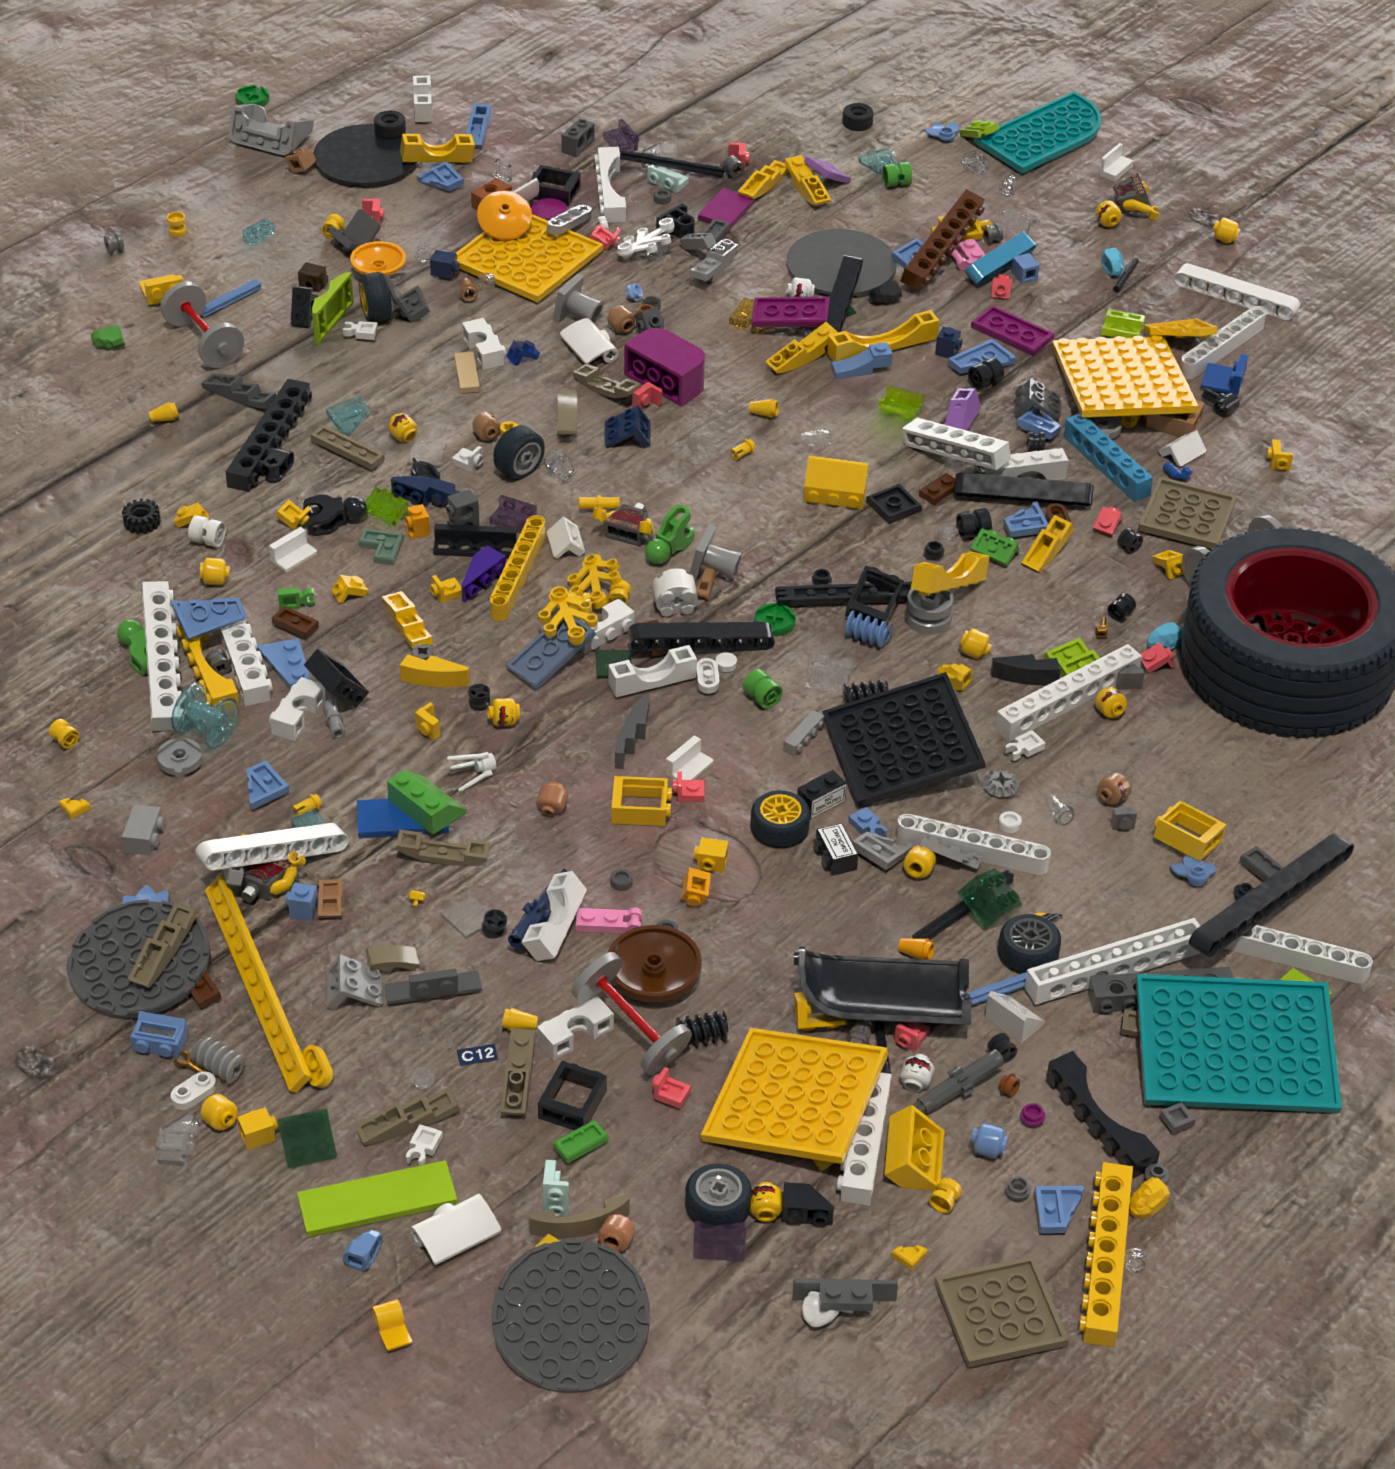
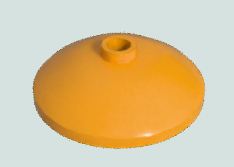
M496 191L487 195L480 202L477 210V220L481 229L490 237L498 240H513L522 236L528 230L532 220V212L527 201L520 195L510 191Z
M375 241L357 247L351 253L350 262L353 269L360 274L382 272L387 277L397 273L404 267L406 254L396 244Z

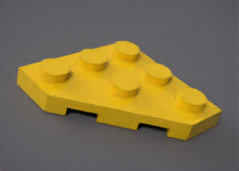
M1195 318L1144 324V332L1149 334L1150 337L1153 335H1172L1175 338L1199 336L1201 339L1211 338V335L1217 334V326Z

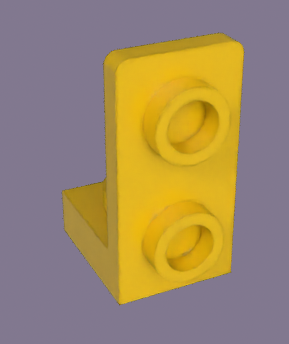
M804 992L794 993L795 1021L798 1029L814 1030L816 1027L837 1028L839 1025L846 1024L845 1019L829 1016L825 1013L811 1014V1003L809 1000H806Z

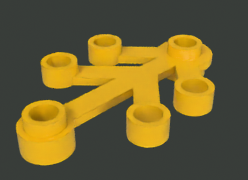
M590 554L583 560L582 569L578 573L568 576L567 581L571 586L569 593L581 596L591 584L590 602L594 609H601L608 604V599L605 593L601 592L600 580L608 581L611 584L619 583L622 579L619 571H617L620 565L614 558L603 561L600 555ZM601 568L608 569L610 573L601 572L598 570H600ZM589 572L590 574L581 583V579Z
M561 586L554 587L549 594L550 602L538 613L539 622L545 624L544 634L547 637H553L557 634V626L564 619L568 628V640L575 646L581 645L585 640V630L576 625L573 617L585 621V624L589 627L598 625L597 615L591 613L592 603L588 600L583 601L571 597L567 589ZM567 604L579 607V610L570 608ZM559 606L560 610L551 620V613Z

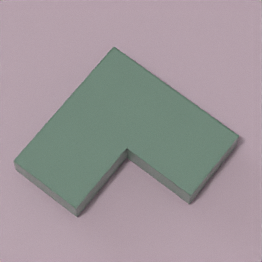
M364 529L359 539V547L376 549L373 557L374 563L394 566L404 541V534Z

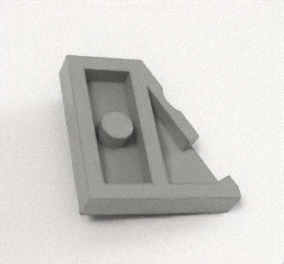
M865 832L852 842L857 852L885 870H888L904 859L909 850L915 846L911 843H908L906 847L893 844L894 839L880 837L870 832Z

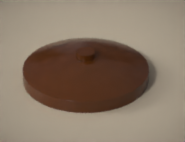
M646 925L633 928L620 935L608 950V953L615 952L623 962L621 969L611 981L612 984L626 996L639 1001L665 1002L676 999L690 991L697 983L701 974L702 959L698 946L688 935L671 927Z

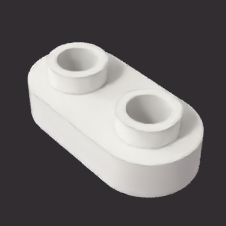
M710 658L700 659L697 662L696 674L698 689L706 694L714 693L719 689L718 664Z
M199 1072L176 1086L171 1091L172 1105L176 1109L186 1110L213 1094L216 1090L214 1075L209 1072Z

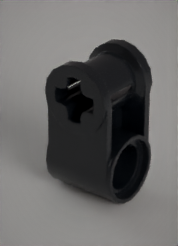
M272 448L269 455L263 461V465L266 468L265 480L269 483L280 482L293 465L294 453L292 451Z

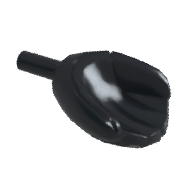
M413 457L414 464L411 467V476L440 479V472L435 466Z

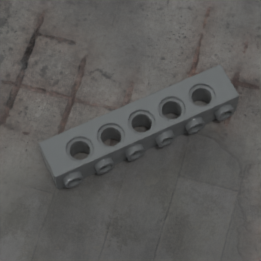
M1230 967L1090 976L1088 995L1093 1013L1118 1012L1125 1009L1138 1010L1137 974L1233 978Z

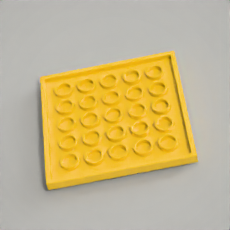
M532 214L530 227L522 236L513 240H498L482 232L456 253L457 261L460 263L459 269L538 303L603 251V244L571 230L560 235L550 234L546 231L548 221Z
M750 1028L702 1130V1141L843 1164L888 1057V1050L886 1047Z

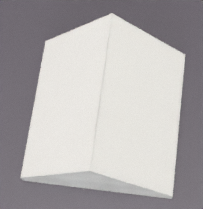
M992 991L988 994L985 1018L1021 1044L1045 1024L1046 1021L1011 996Z

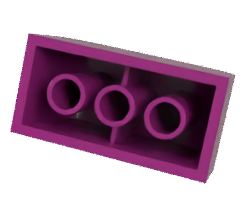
M660 328L645 330L624 344V375L642 385L650 382L662 389L663 397L681 407L703 392L705 354L699 347L668 330Z

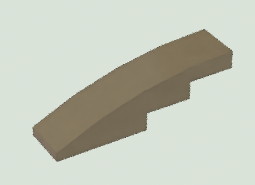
M558 390L557 434H577V390Z
M175 902L167 920H161L153 938H147L127 980L150 988L177 952L199 912L195 908Z
M448 1087L428 1099L423 1094L403 1106L398 1101L356 1124L355 1127L363 1144L366 1146L414 1132L420 1124L428 1126L461 1109Z

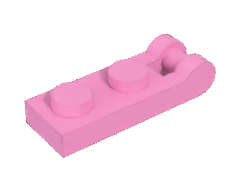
M636 907L629 910L578 908L576 931L625 933L641 926L642 910Z

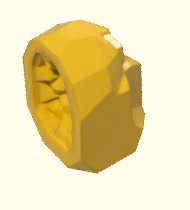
M943 664L936 670L937 675L944 672L947 673L954 690L963 691L973 678V670L964 664Z
M1154 1177L1142 1183L1130 1199V1214L1137 1219H1144L1160 1211L1169 1201L1170 1192L1167 1185L1159 1178Z

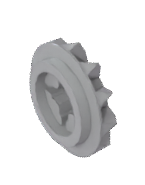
M1000 769L997 772L991 770L989 775H985L983 786L993 796L1009 797L1017 792L1019 780L1016 779V774H1010L1008 770L1002 772ZM998 780H1002L1004 785L1002 786Z

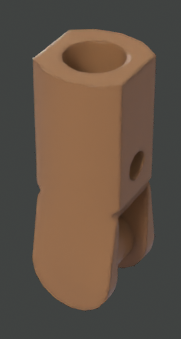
M705 568L696 587L697 597L709 600L717 575L714 569Z

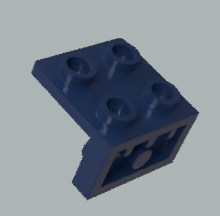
M639 405L628 408L623 413L612 416L605 421V446L607 448L631 436L643 448L651 445L650 420Z

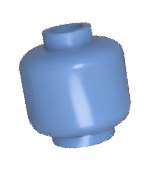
M982 1123L979 1129L974 1128L970 1138V1143H974V1152L991 1159L997 1158L998 1155H1003L1008 1141V1136L1005 1135L1003 1128L989 1123Z

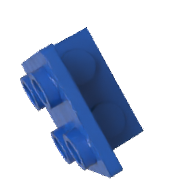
M1241 354L1239 361L1235 360L1233 368L1208 363L1201 388L1239 395L1246 372L1248 355Z

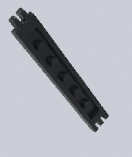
M912 581L904 582L897 602H907ZM857 583L778 586L775 588L776 603L778 606H782V604L786 606L848 604ZM865 583L857 602L862 604L890 602L894 592L871 583Z

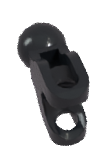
M320 494L308 497L303 502V510L307 506L317 505V507L311 508L308 513L310 518L307 521V530L312 536L331 534L339 526L347 524L346 518L351 521H358L363 519L367 513V504L359 496H350L343 502L342 497L333 498L329 495Z

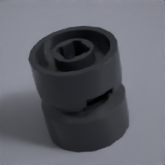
M994 357L968 369V379L977 390H981L1004 378L1003 366Z
M988 509L974 510L973 513L970 511L958 513L956 516L957 531L959 536L965 539L975 537V533L978 535L982 528L988 531L992 530V520Z

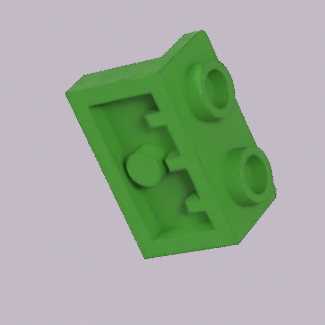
M983 528L970 548L971 552L988 555L990 560L1006 567L1014 554L1018 555L1020 553L1016 540L1010 537L1004 538L994 530L988 531Z

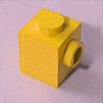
M701 837L700 845L695 846L694 860H697V869L724 873L728 858V841Z
M266 1107L237 1117L239 1133L247 1150L276 1141L275 1130H278V1125L274 1115L269 1116Z

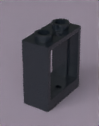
M540 165L533 172L531 180L537 178L539 182V193L533 200L557 199L569 207L581 188V172ZM547 182L564 186V188L541 183Z
M865 565L846 606L845 616L849 617L850 612L855 611V618L861 613L863 614L862 620L870 616V623L876 618L878 619V626L883 621L887 625L902 592L904 580H901L896 575L881 572L878 568ZM866 582L894 592L885 612L857 602Z
M316 649L304 664L331 695L354 708H357L369 693L341 662L319 649Z
M561 1061L538 1102V1119L573 1131L586 1125L591 1121L607 1092V1075L580 1067L574 1063ZM564 1080L592 1089L582 1109L553 1100Z

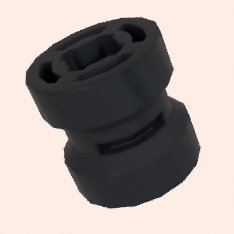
M1122 593L1115 601L1109 604L1107 608L1108 614L1116 621H1123L1128 614L1135 610L1136 601L1131 595Z

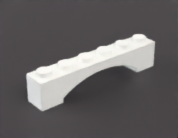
M598 147V155H594L600 216H605L607 223L626 222L625 197L619 196L610 185L612 176L616 172H620L619 147Z

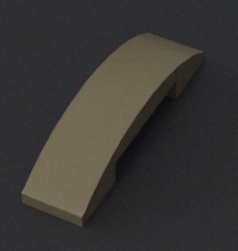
M584 364L573 371V376L583 385L606 397H625L641 387V383L628 378L619 382L600 375L599 368L589 364Z
M399 829L396 849L422 861L441 865L463 866L486 862L490 842L467 839V844L464 845L422 839V832Z
M629 1195L605 1199L604 1208L557 1218L554 1210L529 1214V1232L539 1237H545L547 1234H550L557 1239L576 1238L598 1233L608 1216L621 1214L627 1217L630 1214Z

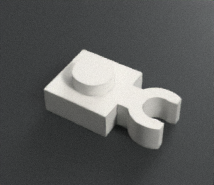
M359 321L358 324H354L352 322H345L343 336L356 335V339L375 340L378 323Z
M1031 730L1016 737L1014 743H1008L1005 746L1004 753L1013 752L1012 760L1015 761L1022 754L1029 757L1044 750L1046 743Z
M420 1124L409 1142L410 1150L406 1154L407 1163L410 1164L413 1158H419L418 1166L425 1165V1155H434L443 1139V1131Z

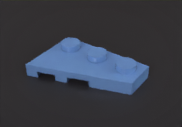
M990 339L948 358V365L959 374L968 373L970 367L992 357L998 359L1002 366L1016 364L1017 357L996 341Z
M239 597L214 598L201 601L199 599H191L190 601L171 600L170 602L187 641L247 618Z
M299 638L257 646V651H260L261 656H264L267 660V664L277 671L278 677L290 690L301 677L311 680L309 671L304 666L306 661Z

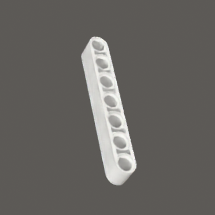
M1188 263L1183 264L1174 276L1175 283L1180 287L1248 309L1260 306L1266 309L1267 315L1283 320L1292 319L1300 307L1299 300L1293 296Z
M1260 306L1250 308L1217 331V334L1207 338L1184 354L1180 365L1184 378L1189 380L1197 377L1206 370L1208 363L1215 364L1263 330L1267 313L1266 309Z
M903 814L898 818L896 838L903 844L911 843L917 846L920 844L922 837L927 839L928 835L940 839V845L948 847L950 843L962 848L961 853L963 854L974 851L982 856L981 862L1035 875H1043L1049 869L1051 851L1045 845L912 814Z
M327 823L204 841L197 846L195 854L207 869L220 870L287 860L292 851L298 853L297 858L300 855L307 857L339 852L347 847L349 838L335 823Z
M1259 925L1254 926L1224 948L1358 984L1367 982L1373 963L1372 958L1366 953Z

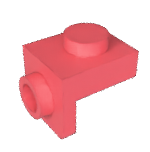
M730 142L728 157H737L744 166L746 163H749V152H746V143Z
M362 199V210L381 224V219H384V208H381L380 199Z
M598 224L589 238L602 243L603 249L607 251L611 245L613 247L620 239L617 235L621 230L617 229L612 234Z
M998 274V277H994L991 297L1009 299L1013 279H1009V275Z
M1102 506L1093 527L1094 531L1113 537L1118 524L1122 523L1123 520L1121 512L1114 507L1106 508Z
M1161 642L1141 653V661L1149 674L1166 663L1171 668L1176 667L1172 661L1175 656L1170 648L1167 647L1165 649Z
M666 1067L663 1068L660 1074H656L652 1081L654 1099L681 1109L691 1093V1086L670 1078L669 1068Z

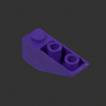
M488 545L473 555L461 585L462 602L465 603L501 576L506 565L505 555Z

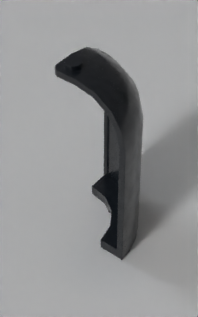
M800 945L799 951H794V965H798L801 988L810 1003L826 1015L848 1020L971 1025L972 1000L970 999V994L965 993L969 989V959L946 961L839 956L807 951L805 946Z

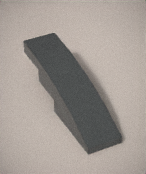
M213 373L201 383L202 387L219 396L250 407L267 409L276 397L275 392L261 391L259 384L244 383L242 376Z
M644 694L624 722L615 750V769H624L625 755L635 754L636 739L645 740L649 694Z

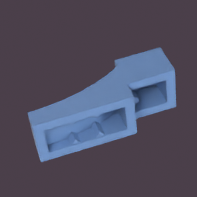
M474 103L472 114L469 117L466 134H472L475 148L477 149L483 148L485 135L488 127H490L492 117L490 104Z
M887 342L871 344L868 349L857 355L831 362V370L835 379L873 375V368L892 366V352Z

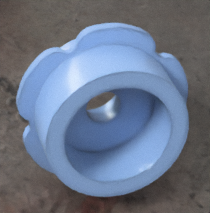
M637 283L627 286L626 294L628 298L639 301V298L643 296L641 287Z

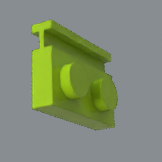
M981 119L972 121L971 125L965 127L966 129H959L960 136L980 138L981 135H988L1000 129L998 123L991 122V120L981 121Z

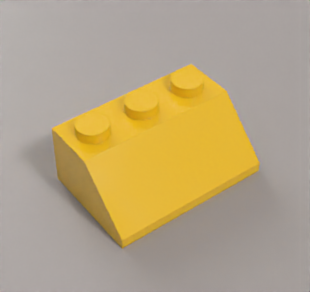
M809 456L803 502L863 510L867 491L869 463Z
M913 1105L890 1115L884 1175L901 1188L937 1190L942 1173L945 1130Z

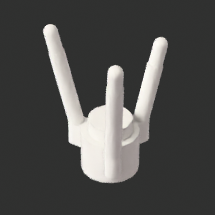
M485 752L482 754L447 757L448 761L475 759L471 762L453 765L450 767L451 770L474 766L477 772L482 773L458 789L459 792L471 787L485 777L493 775L492 771L496 769V761L492 753Z

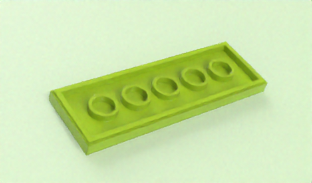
M446 1160L297 1192L307 1237L435 1210L446 1203L458 1204Z

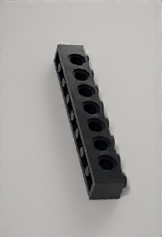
M289 378L286 380L226 470L228 488L250 492L253 486L258 483L260 475L266 470L263 465L264 459L269 455L272 448H281L282 442L285 437H288L290 429L296 425L297 419L300 414H303L307 403L311 402L312 391H310V383Z

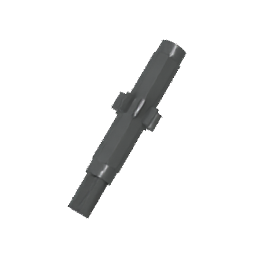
M993 1050L964 1069L962 1067H954L947 1072L950 1077L924 1093L923 1096L919 1097L911 1105L923 1114H928L957 1095L960 1097L962 1095L964 1097L974 1092L972 1086L1004 1065L1002 1055L999 1051Z

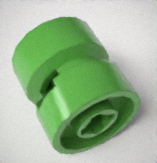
M901 162L897 166L894 163L884 164L882 167L884 186L889 188L896 187L897 184L900 186L911 185L912 169L910 163Z
M756 669L749 673L743 682V690L764 709L776 705L783 695L782 687L762 669Z

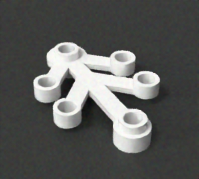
M662 219L659 221L660 228L650 234L645 227L638 229L636 242L634 236H626L623 239L624 243L618 245V256L628 258L634 252L647 250V253H653L658 250L655 242H660L661 245L671 243L668 233L674 231L673 219Z

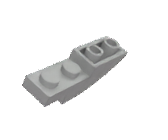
M729 239L721 240L707 251L704 260L690 269L689 276L703 281L714 282L733 259L739 244L733 243Z

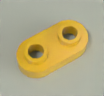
M308 1045L303 1050L302 1055L312 1076L309 1083L318 1088H325L333 1078L331 1065L321 1047Z

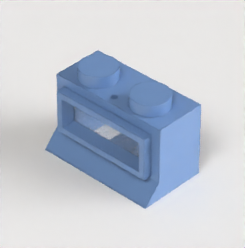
M139 1011L137 1023L130 1036L132 1050L140 1053L161 1055L163 1057L179 1058V1053L183 1050L188 1038L186 1019Z

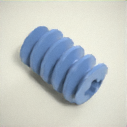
M851 611L846 623L847 637L851 638L854 636L856 640L862 639V642H869L871 645L877 644L879 648H883L891 637L893 624L886 628V622L883 621L878 626V619L875 618L870 623V616L862 620L863 614L859 613L857 618H855V611Z

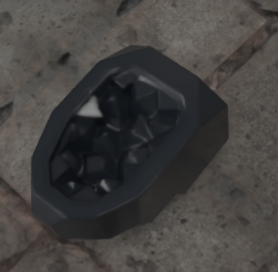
M896 280L889 281L869 292L871 301L885 305L902 297V290Z

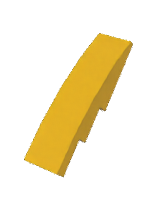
M774 160L770 166L765 165L760 171L755 170L738 190V194L751 199L762 196L779 183L789 170L785 163Z
M402 591L382 596V600L391 618L412 649L418 644H433L432 636L425 630L423 620L416 614L415 605Z

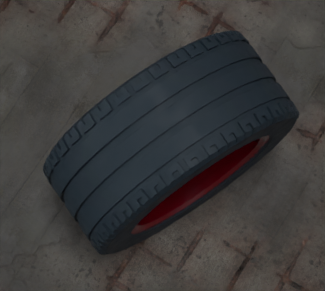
M1271 527L1270 529H1256L1253 532L1247 531L1244 534H1238L1237 537L1232 536L1229 540H1224L1222 543L1217 544L1216 547H1213L1202 558L1192 578L1180 646L1181 664L1183 671L1186 673V678L1193 685V689L1198 691V695L1203 697L1205 702H1209L1212 708H1217L1218 712L1224 713V716L1231 717L1234 721H1239L1242 725L1246 724L1250 728H1258L1259 731L1264 730L1271 734L1272 732L1277 733V735L1285 734L1290 737L1291 735L1296 737H1310L1313 735L1319 737L1320 735H1334L1339 731L1345 732L1346 729L1351 730L1354 729V726H1361V723L1368 722V719L1374 718V715H1377L1384 708L1395 688V571L1391 570V567L1386 565L1384 560L1379 559L1376 554H1372L1370 550H1365L1363 546H1358L1355 542H1349L1345 538L1341 539L1337 535L1332 536L1330 533H1321L1318 530L1294 529L1293 527H1279L1276 529ZM1260 619L1265 633L1253 626L1250 621ZM1308 623L1317 625L1308 630Z

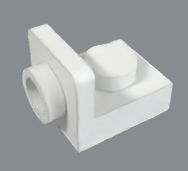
M478 446L473 451L462 448L452 457V464L473 472L483 463L482 447Z

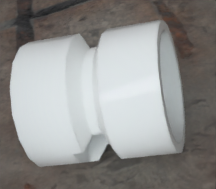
M198 515L192 518L188 529L190 541L205 543L213 547H220L226 534L224 522L214 519L209 520Z

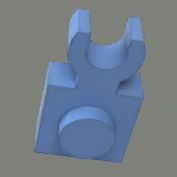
M867 807L849 816L848 822L859 833L870 832L887 837V828L880 825V819Z

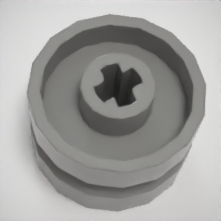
M910 589L907 596L906 622L909 627L918 633L927 635L939 634L948 629L952 621L954 602L952 592L941 591L940 593H931L930 596L918 594L917 590Z

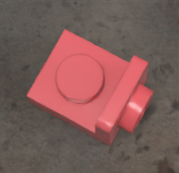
M650 382L645 383L633 392L632 408L637 405L643 408L650 402L657 406L662 405V389Z
M677 771V779H673V793H677V802H704V780H682V771Z
M905 1022L904 1025L898 1024L895 1028L894 1042L915 1052L929 1035L930 1027L914 1022Z

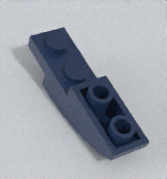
M397 476L391 478L392 495L419 505L423 504L425 507L429 503H433L446 508L448 496L459 493V491L455 490V484L439 479L418 476Z

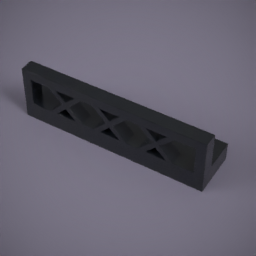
M435 524L433 555L473 557V555L481 550L480 548L488 545L505 555L506 559H509L517 542V527ZM439 545H448L449 547L439 548ZM462 546H469L470 548H468V549H461L460 547H462ZM503 548H512L511 552L501 550Z

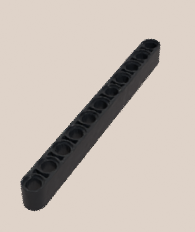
M1334 833L1329 835L1198 927L1189 939V946L1209 958L1214 956L1348 860L1354 850V844Z

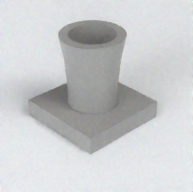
M577 273L558 291L553 315L554 321L559 323L570 312L575 313L582 319L588 318L593 323L600 317L604 302L581 293L584 280L583 275Z
M710 524L696 548L690 573L696 582L703 566H706L732 580L738 568L742 552L731 551L712 545L716 527Z

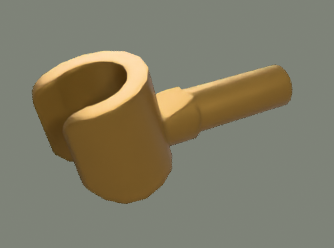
M1102 617L1101 625L1095 627L1096 638H1107L1108 636L1106 617Z
M181 1051L179 1053L180 1056L184 1057L185 1062L178 1058H175L173 1061L178 1068L187 1066L197 1073L206 1072L190 1059L188 1051Z

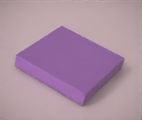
M808 156L804 160L805 164L828 179L849 184L851 177L829 162Z

